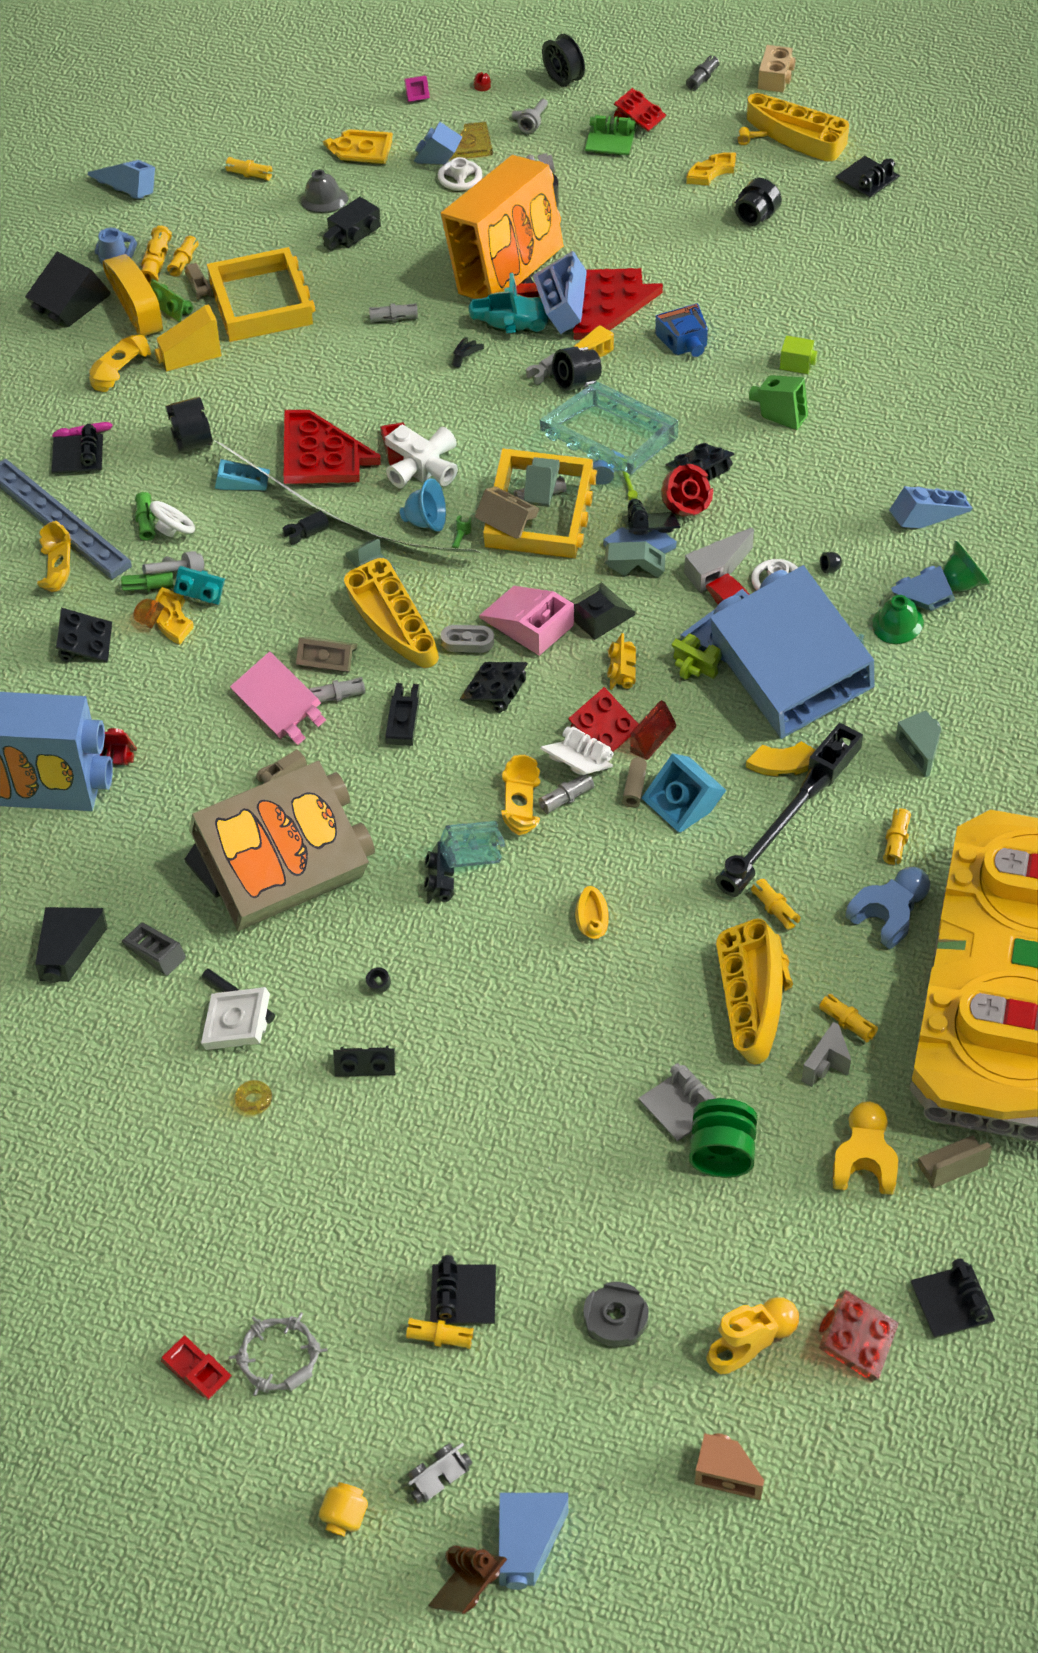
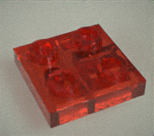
M844 1290L839 1293L834 1308L825 1315L820 1324L819 1334L823 1337L819 1349L873 1382L880 1377L899 1323L851 1292Z

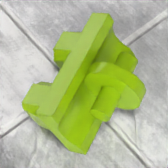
M690 633L682 641L678 639L673 641L671 644L674 648L673 658L676 660L675 666L681 668V678L688 679L692 674L699 677L701 673L712 679L717 676V665L722 657L720 648L709 645L702 652L698 650L701 646L700 640Z

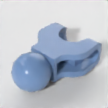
M906 867L898 872L894 880L891 879L885 885H872L861 889L848 904L845 917L854 924H860L869 917L883 919L886 924L881 930L880 943L892 949L908 934L910 912L914 908V903L923 900L927 896L931 884L929 877L920 868Z

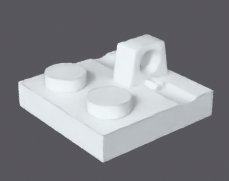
M262 987L211 994L201 1041L203 1047L206 1050L246 1044H260L262 1033L266 1032L267 1026L265 1017L270 996L268 990Z

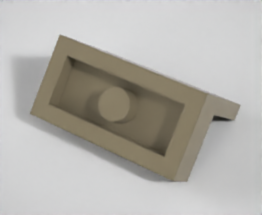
M491 487L484 490L475 517L517 539L521 537L527 520L536 518L539 508L498 487Z
M307 636L300 637L296 664L348 672L351 668L352 651L357 649V643Z
M971 1135L919 1157L918 1165L932 1188H936L988 1166L992 1147L988 1142L979 1145L974 1135Z

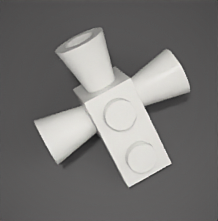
M402 424L385 437V445L404 456V460L386 469L389 480L396 487L403 488L412 476L421 482L433 476L442 486H447L454 480L458 470L457 465L439 458L440 454L456 447V439L447 428L440 427L428 441Z

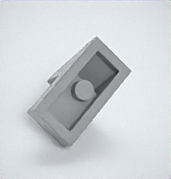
M835 1022L831 1024L805 1062L802 1082L813 1086L819 1077L822 1079L825 1077L830 1067L845 1075H849L851 1058L839 1024Z

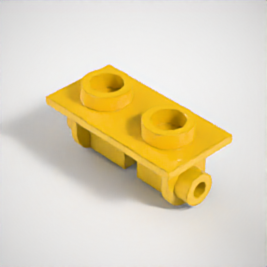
M621 633L617 641L611 643L608 650V657L611 658L607 677L610 678V690H613L616 684L622 685L625 689H630L636 682V667H634L636 664V647L630 641L624 642V634Z

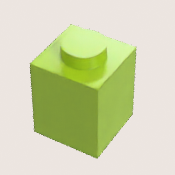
M786 335L781 349L779 370L808 374L811 365H815L818 351L814 350L815 340Z

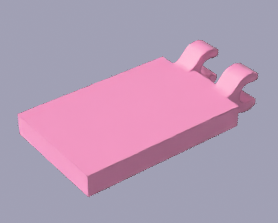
M270 651L230 686L232 691L280 739L287 734L299 745L306 739L296 726L307 716L317 727L326 721L317 708L321 704L318 698Z

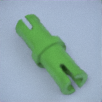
M140 492L135 497L137 508L135 520L139 525V537L142 540L149 541L154 539L156 535L154 529L156 516L150 510L151 495L147 492Z

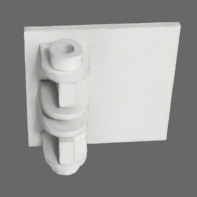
M575 727L565 728L563 732L564 741L541 746L540 748L549 754V758L557 762L566 763L571 766L573 772L580 775H586L613 766V764L607 762L612 759L614 754L611 748L595 738L591 739L590 735H585L584 732Z

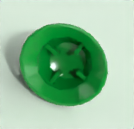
M954 541L953 553L943 566V573L951 591L964 592L974 589L979 585H990L987 577L958 541Z
M896 595L886 601L883 607L876 612L872 625L874 633L883 642L903 644L913 640L920 634L924 626V619L912 600L903 595Z

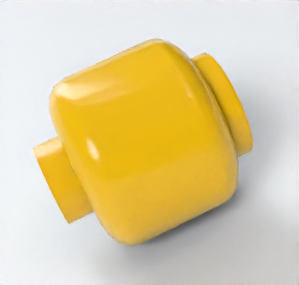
M338 1482L337 1487L332 1486L327 1489L319 1511V1518L327 1523L326 1531L345 1537L346 1531L356 1532L359 1530L368 1506L367 1499L362 1496L363 1490L342 1482Z

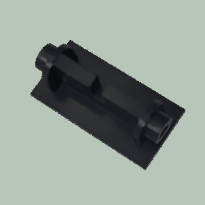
M439 841L432 852L428 851L424 862V867L428 868V875L424 881V891H427L428 904H430L433 897H438L441 901L448 902L454 896V878L448 876H453L455 856L449 849L440 850L441 842Z
M389 1045L368 1049L344 1048V1046H341L340 1050H333L335 1077L395 1075V1048H389Z

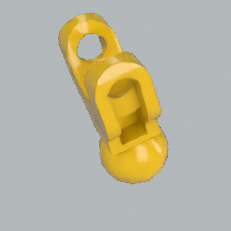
M871 1101L861 1102L849 1114L848 1122L852 1131L851 1138L842 1143L835 1153L833 1188L846 1190L850 1175L857 1170L865 1169L873 1172L878 1178L879 1192L881 1194L893 1195L897 1181L898 1156L893 1148L884 1140V1132L888 1125L886 1112L877 1103Z
M774 1297L768 1299L763 1305L759 1304L754 1307L742 1305L725 1314L718 1327L722 1337L711 1344L706 1356L709 1366L717 1373L729 1374L745 1366L760 1351L772 1345L774 1338L789 1337L799 1324V1312L796 1306L786 1298ZM726 1350H730L733 1355L732 1359L728 1361L717 1357V1354Z

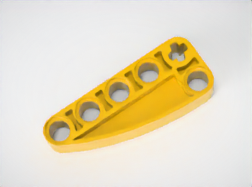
M753 93L748 96L747 120L758 130L767 131V136L779 143L827 162L836 160L847 146L849 122L847 120L761 93Z
M126 254L103 260L102 264L106 277L137 334L147 336L163 331L157 297L135 262Z
M374 559L349 571L345 575L344 582L350 600L361 617L380 639L404 658L420 667L429 668L438 662L439 655L434 638L387 559Z
M757 918L722 931L716 940L733 1044L739 1053L750 1064L754 1065L764 1062L770 1054L780 1017L783 984L779 939L766 921Z

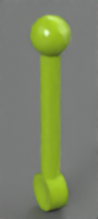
M620 460L617 465L622 470L629 490L628 499H638V492L633 490L626 469L627 462Z

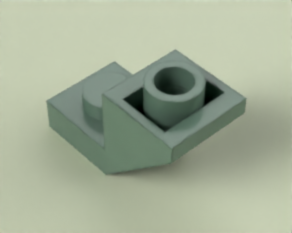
M646 541L608 543L606 545L604 563L623 576L639 565L643 570L650 572L658 578L665 572L666 554Z

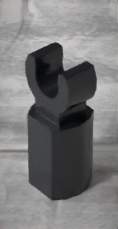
M320 510L299 520L297 524L285 525L282 528L283 536L289 535L290 544L294 545L299 543L302 537L307 538L327 529L329 522L327 516Z

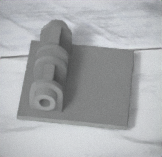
M676 1063L670 1069L671 1077L639 1097L638 1100L673 1138L679 1141L692 1132L694 1108L699 1103L708 1099H715V1097L685 1065Z

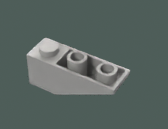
M751 527L685 555L684 574L700 593L707 591L705 586L727 573L730 575L753 548L754 529Z

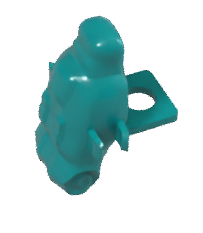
M514 273L509 274V288H504V292L490 294L487 298L473 299L469 304V315L473 320L485 321L490 326L506 329V333H514L516 330L520 331L526 328L539 332L544 330L549 321L541 298H528L517 294Z

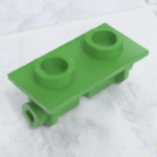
M151 279L150 286L157 297L160 310L178 322H181L182 314H190L193 311L191 301L178 296L169 290L165 284H160Z

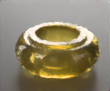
M258 1080L246 1081L239 1086L235 1093L236 1106L240 1111L249 1115L261 1114L267 1110L273 1098L269 1086ZM252 1093L262 1095L259 1100L254 1102L245 1100Z

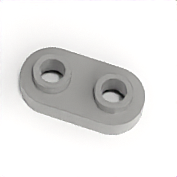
M450 625L441 632V645L444 649L451 652H487L494 646V633L486 626Z

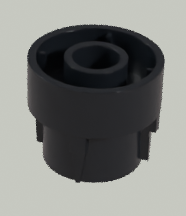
M754 178L745 186L738 195V199L734 202L736 204L735 213L743 224L755 226L760 221L763 222L769 219L780 208L782 203L781 194L771 181L765 178Z
M577 346L557 350L552 360V371L559 388L563 391L585 388L589 384L597 383L596 380L601 376L602 365L600 357L595 350L588 349V347L578 348Z

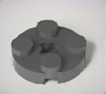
M623 1282L606 1283L603 1288L598 1289L596 1292L594 1289L584 1303L583 1318L588 1336L608 1346L634 1345L644 1333L648 1324L649 1309L646 1300L644 1301L639 1295L640 1292L634 1286ZM615 1308H618L624 1317L614 1320L607 1313H612Z

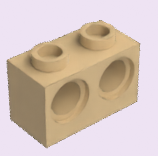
M773 45L766 46L759 69L758 89L784 92L786 84L791 82L792 71L795 68L796 58L792 57L793 48Z

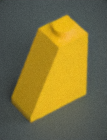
M209 305L203 306L156 338L158 348L155 349V355L158 363H163L166 372L222 356L217 321Z

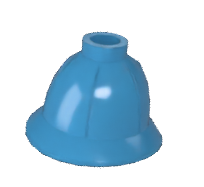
M427 479L421 489L410 494L405 501V506L400 508L402 520L404 522L410 521L411 524L417 527L430 528L436 532L442 531L446 520V504L442 488L435 479Z

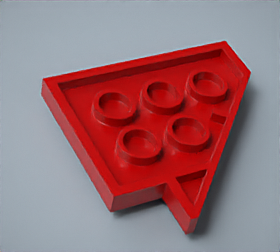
M642 268L586 269L581 322L573 328L574 340H582L599 325L609 331L662 294L663 283L643 284Z
M284 410V484L360 482V466L381 465L380 454L311 410Z

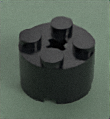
M200 396L165 406L168 419L172 425L170 427L172 438L176 442L179 453L213 445L209 422L204 411H202L205 409Z

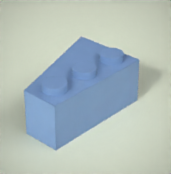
M574 251L533 275L546 314L560 334L574 328L576 324L581 322L587 270Z

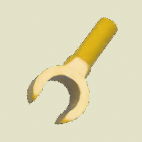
M741 127L739 130L740 136L737 137L738 143L740 145H747L750 143L751 138L766 137L768 132L749 131L747 127Z

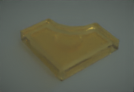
M487 123L464 124V129L459 134L462 136V139L449 160L458 157L474 158L493 155Z

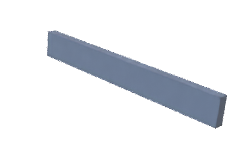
M7 459L0 462V488L43 524L46 525L49 522L57 521L63 525L70 534V546L111 580L132 567L130 559Z

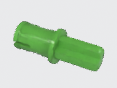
M172 572L124 575L121 577V588L123 591L147 590L150 592V589H161V587L174 588Z

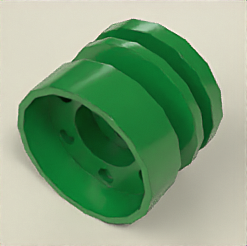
M727 1098L708 1099L699 1103L693 1110V1135L690 1142L689 1162L693 1168L703 1174L720 1178L739 1177L749 1173L754 1168L756 1143L754 1140L756 1139L758 1115L754 1108L744 1102Z

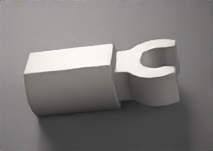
M554 354L540 361L539 365L529 366L526 369V377L530 378L535 375L534 383L537 385L542 383L545 377L552 376Z

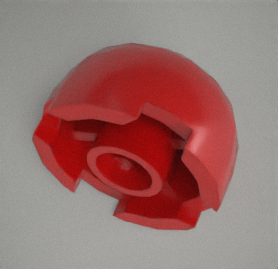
M693 464L678 466L670 471L662 481L661 497L666 508L675 515L682 517L697 515L707 509L712 501L714 492L713 488L710 489L709 481L706 478L708 474L702 468Z

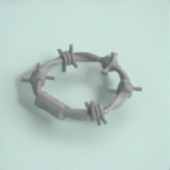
M300 1312L298 1318L290 1316L289 1318H270L263 1321L257 1320L254 1316L252 1317L255 1323L251 1325V1329L246 1333L238 1354L229 1356V1359H236V1364L246 1374L248 1380L256 1386L253 1393L254 1396L257 1395L259 1390L269 1393L271 1390L293 1391L313 1376L312 1370L318 1354L328 1351L327 1348L320 1349V1343L316 1341L309 1329L300 1322L303 1313ZM276 1324L287 1325L283 1332L284 1334H287L289 1328L294 1331L299 1330L307 1336L309 1342L308 1345L301 1346V1349L308 1348L310 1363L289 1376L281 1384L270 1383L273 1374H270L267 1380L253 1375L249 1371L248 1363L256 1362V1358L249 1359V1355L246 1353L247 1345L254 1337H259L262 1341L264 1339L261 1336L262 1332Z

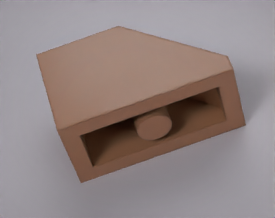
M704 1433L696 1467L695 1485L761 1500L764 1479L739 1442L731 1440L729 1436L715 1433L710 1435Z

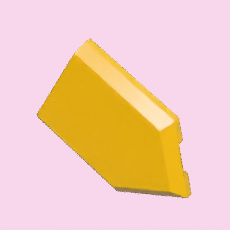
M348 129L342 132V136L335 139H326L323 141V144L343 161L386 164L393 133Z

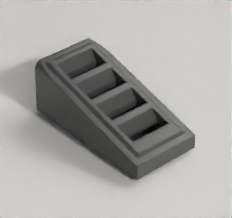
M143 922L122 940L123 945L165 975H169L186 958L179 942ZM147 935V937L140 944H138V942Z

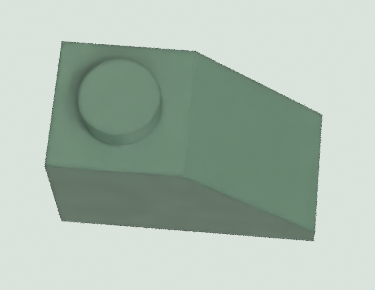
M926 710L899 721L895 739L924 777H928L931 774L941 734L939 722L933 719Z

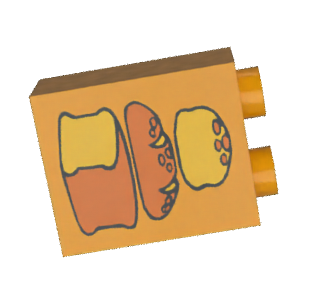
M511 155L441 212L458 294L473 299L487 298L488 295L504 292V288H509L510 273H514L517 286L564 246L560 228L561 217L557 210L552 185L554 178L548 164Z

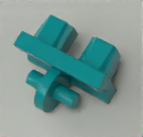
M180 566L173 592L219 605L225 578L208 574L204 570L197 571Z

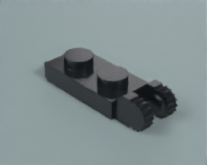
M396 683L394 696L391 698L385 734L386 744L413 746L419 710V684H413L411 697L403 696V684Z

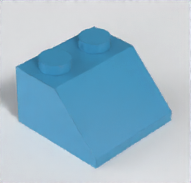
M672 753L642 796V799L677 832H682L711 813L726 792V789L690 757Z

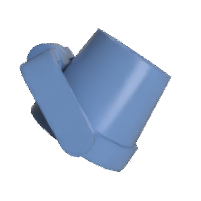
M106 228L99 232L95 254L98 255L101 264L103 260L123 254L132 259L137 241L128 233L121 232L116 228ZM124 242H130L128 250Z

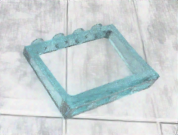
M595 381L541 418L540 430L545 432L546 436L552 441L559 439L565 442L572 451L580 449L586 452L587 456L593 459V461L603 460L613 471L618 472L622 470L631 475L656 453L678 438V420ZM591 407H599L653 433V435L632 455L625 456L561 424Z

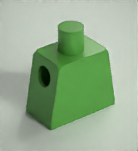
M770 375L761 387H751L749 399L760 402L763 418L798 430L808 417L805 378Z

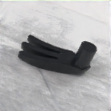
M468 337L463 338L453 352L452 366L461 367L463 357L470 356L474 352L484 349V344H477L476 340L468 342Z

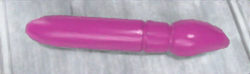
M110 422L92 424L96 428L97 433L107 431L113 427V424ZM85 425L69 429H58L53 433L52 437L82 435L81 430Z

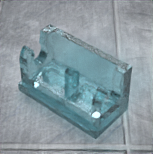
M497 821L446 825L439 841L441 842L440 850L449 868L500 863L502 856L497 845L505 847L504 838L498 829Z

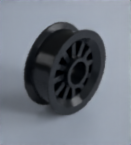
M560 34L556 37L555 41L547 40L542 46L543 63L547 73L555 83L561 87H566L571 83V80L578 81L583 78L585 62L582 52L573 38L567 34Z

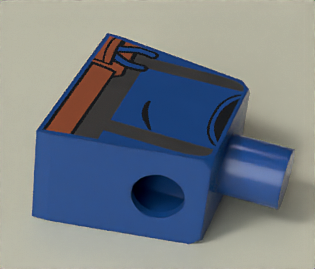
M698 303L656 315L655 334L675 355L690 352L692 356L698 357L703 354L704 347L707 346L708 328Z

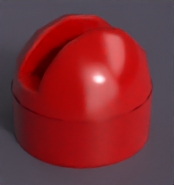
M483 72L477 73L474 77V88L482 92L491 88L490 76L487 73L483 74Z

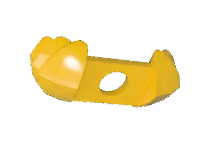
M132 335L125 337L100 359L96 360L89 370L91 386L97 391L107 392L109 387H113L115 381L119 380L120 375L117 371L137 354L144 357L151 355V349L145 336ZM116 353L125 354V357L120 360L112 358Z
M52 521L39 531L41 536L39 542L42 545L41 552L48 555L47 578L37 581V584L45 590L57 592L66 584L70 574L71 538L63 525L57 521ZM63 557V561L61 562V564L57 567H54V564L57 561V559Z
M514 755L507 762L502 773V779L505 782V810H501V815L505 824L517 835L528 833L536 827L540 820L539 817L533 816V788L540 784V770L537 767V761L527 755ZM514 795L522 796L526 800V805L518 806L514 804L511 797Z

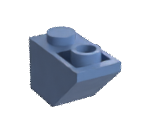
M439 122L435 129L430 127L424 137L425 141L421 139L415 151L418 154L414 161L419 164H446L455 153L462 136Z
M935 566L927 567L920 572L921 575L912 579L910 577L903 578L896 582V586L892 587L895 596L903 595L912 600L916 606L930 611L955 601L941 566L936 568Z

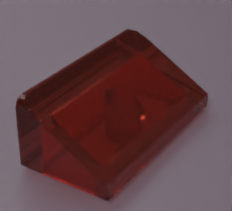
M659 701L630 734V752L645 760H648L676 728V722L665 701Z

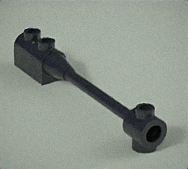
M840 722L810 756L808 774L795 798L745 857L734 855L726 859L725 867L715 879L717 886L723 893L731 897H737L743 892L744 888L755 876V869L752 865L804 803L825 787L834 783L835 779L860 751L863 734ZM843 738L851 741L849 746L845 744Z

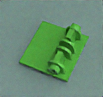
M595 115V117H590L591 128L585 151L616 155L630 154L636 130L635 121L631 120V118L619 117L618 124V117L615 116L614 124H612L611 116H608L607 123L606 116Z

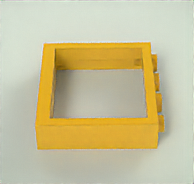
M289 247L207 264L209 283L230 342L313 325L312 313L316 311L313 300H309L310 293L308 286L303 285L305 282L302 270H299L297 257L292 256ZM288 269L300 304L238 317L234 316L223 284L224 282Z
M502 448L494 487H498L508 492L512 470H526L527 465H532L534 457L559 460L560 468L558 474L579 476L581 480L569 537L523 531L521 537L516 539L485 523L483 531L485 547L576 559L578 548H582L584 543V534H581L582 527L586 528L588 524L589 513L586 512V507L591 506L593 491H590L591 485L596 484L597 470H593V459Z

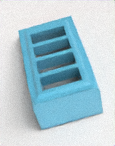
M220 459L215 489L266 490L269 477L251 465ZM260 468L261 470L269 474V469Z

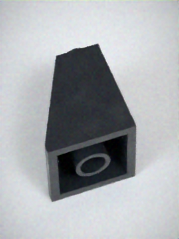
M57 251L25 298L31 303L30 308L37 314L42 315L45 313L55 324L59 325L61 322L70 327L109 297L111 292L92 269Z

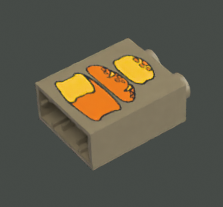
M319 760L192 814L189 831L237 931L361 878L369 863L367 857L375 854L372 838L365 825L360 822L351 826L342 808L350 804L349 793L343 779L337 772L327 776Z

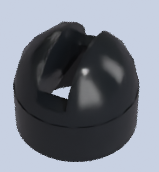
M823 552L821 554L820 567L824 573L835 572L842 566V559L838 553Z
M376 967L368 972L366 983L373 992L384 993L390 988L391 978L384 968ZM378 976L383 982L381 985H378L374 980Z

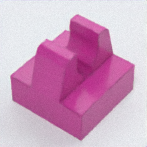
M426 75L404 78L408 102L430 98Z

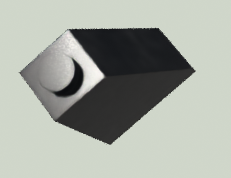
M45 907L35 962L40 981L57 983L69 982L107 930V921L103 908Z

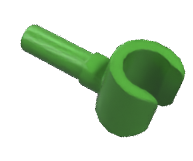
M462 516L457 517V536L452 548L458 549L464 535L471 533L472 518H469L467 522H462Z

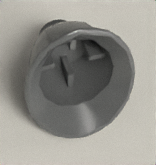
M318 169L312 172V177L309 178L305 192L300 200L303 208L312 212L325 213L344 207L348 203V195L338 186L334 177L325 173L324 170Z

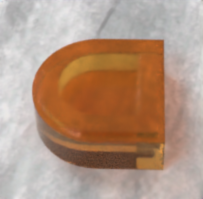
M144 599L135 607L134 619L142 626L152 629L164 605L152 599Z

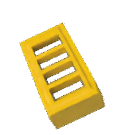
M599 325L574 347L593 349L601 358L613 351L614 334Z

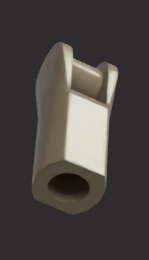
M197 263L186 265L184 272L196 299L199 300L204 295L212 296L210 285Z
M296 749L277 762L261 768L256 774V779L259 782H269L307 766L306 759Z
M636 757L630 762L622 804L625 806L639 807L647 768V762L643 758Z

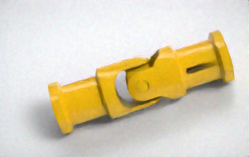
M157 226L152 229V239L147 244V250L141 263V272L150 285L151 279L158 282V273L162 270L168 251L167 243L172 238L171 231L165 226Z

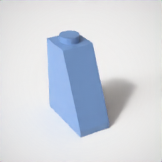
M500 1493L499 1556L507 1558L500 1568V1586H506L512 1590H521L527 1586L535 1585L568 1515V1493Z

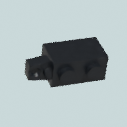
M360 196L327 218L328 231L323 235L324 246L329 250L340 245L350 248L381 227L379 207Z

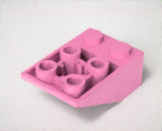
M513 586L483 611L479 618L540 656L574 626V604L554 591Z

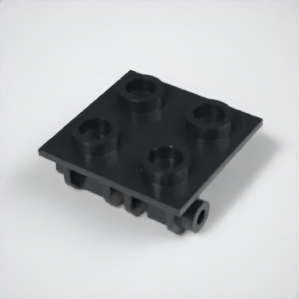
M863 156L836 175L835 178L871 198L899 178L900 175L894 172L895 161L893 159L886 158L879 164L869 157Z
M86 424L81 430L82 435L53 437L51 472L67 473L102 470L103 434H97L96 428L92 424Z
M701 443L696 445L692 451L675 456L673 461L665 465L672 469L686 464L699 466L708 474L706 478L710 481L712 477L716 478L730 470L733 463L729 457L733 456L734 452L708 445V443Z
M639 499L630 500L628 503V515L622 516L628 531L633 532L635 535H644L652 530L670 533L674 529L680 528L674 513L648 514Z
M61 607L56 649H59L58 656L60 660L69 662L77 654L107 663L112 622Z
M484 662L460 697V700L491 701L496 712L506 711L511 700L514 699L519 688L526 681V671L524 669L528 663Z
M444 1255L438 1264H432L430 1322L438 1323L439 1320H443L445 1324H495L496 1264H457L451 1255Z
M962 1258L956 1259L951 1263V1270L910 1281L934 1338L995 1322L972 1265L964 1262Z

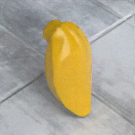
M587 886L578 898L575 918L579 930L586 937L598 939L605 935L609 924L607 903L601 892L593 886Z

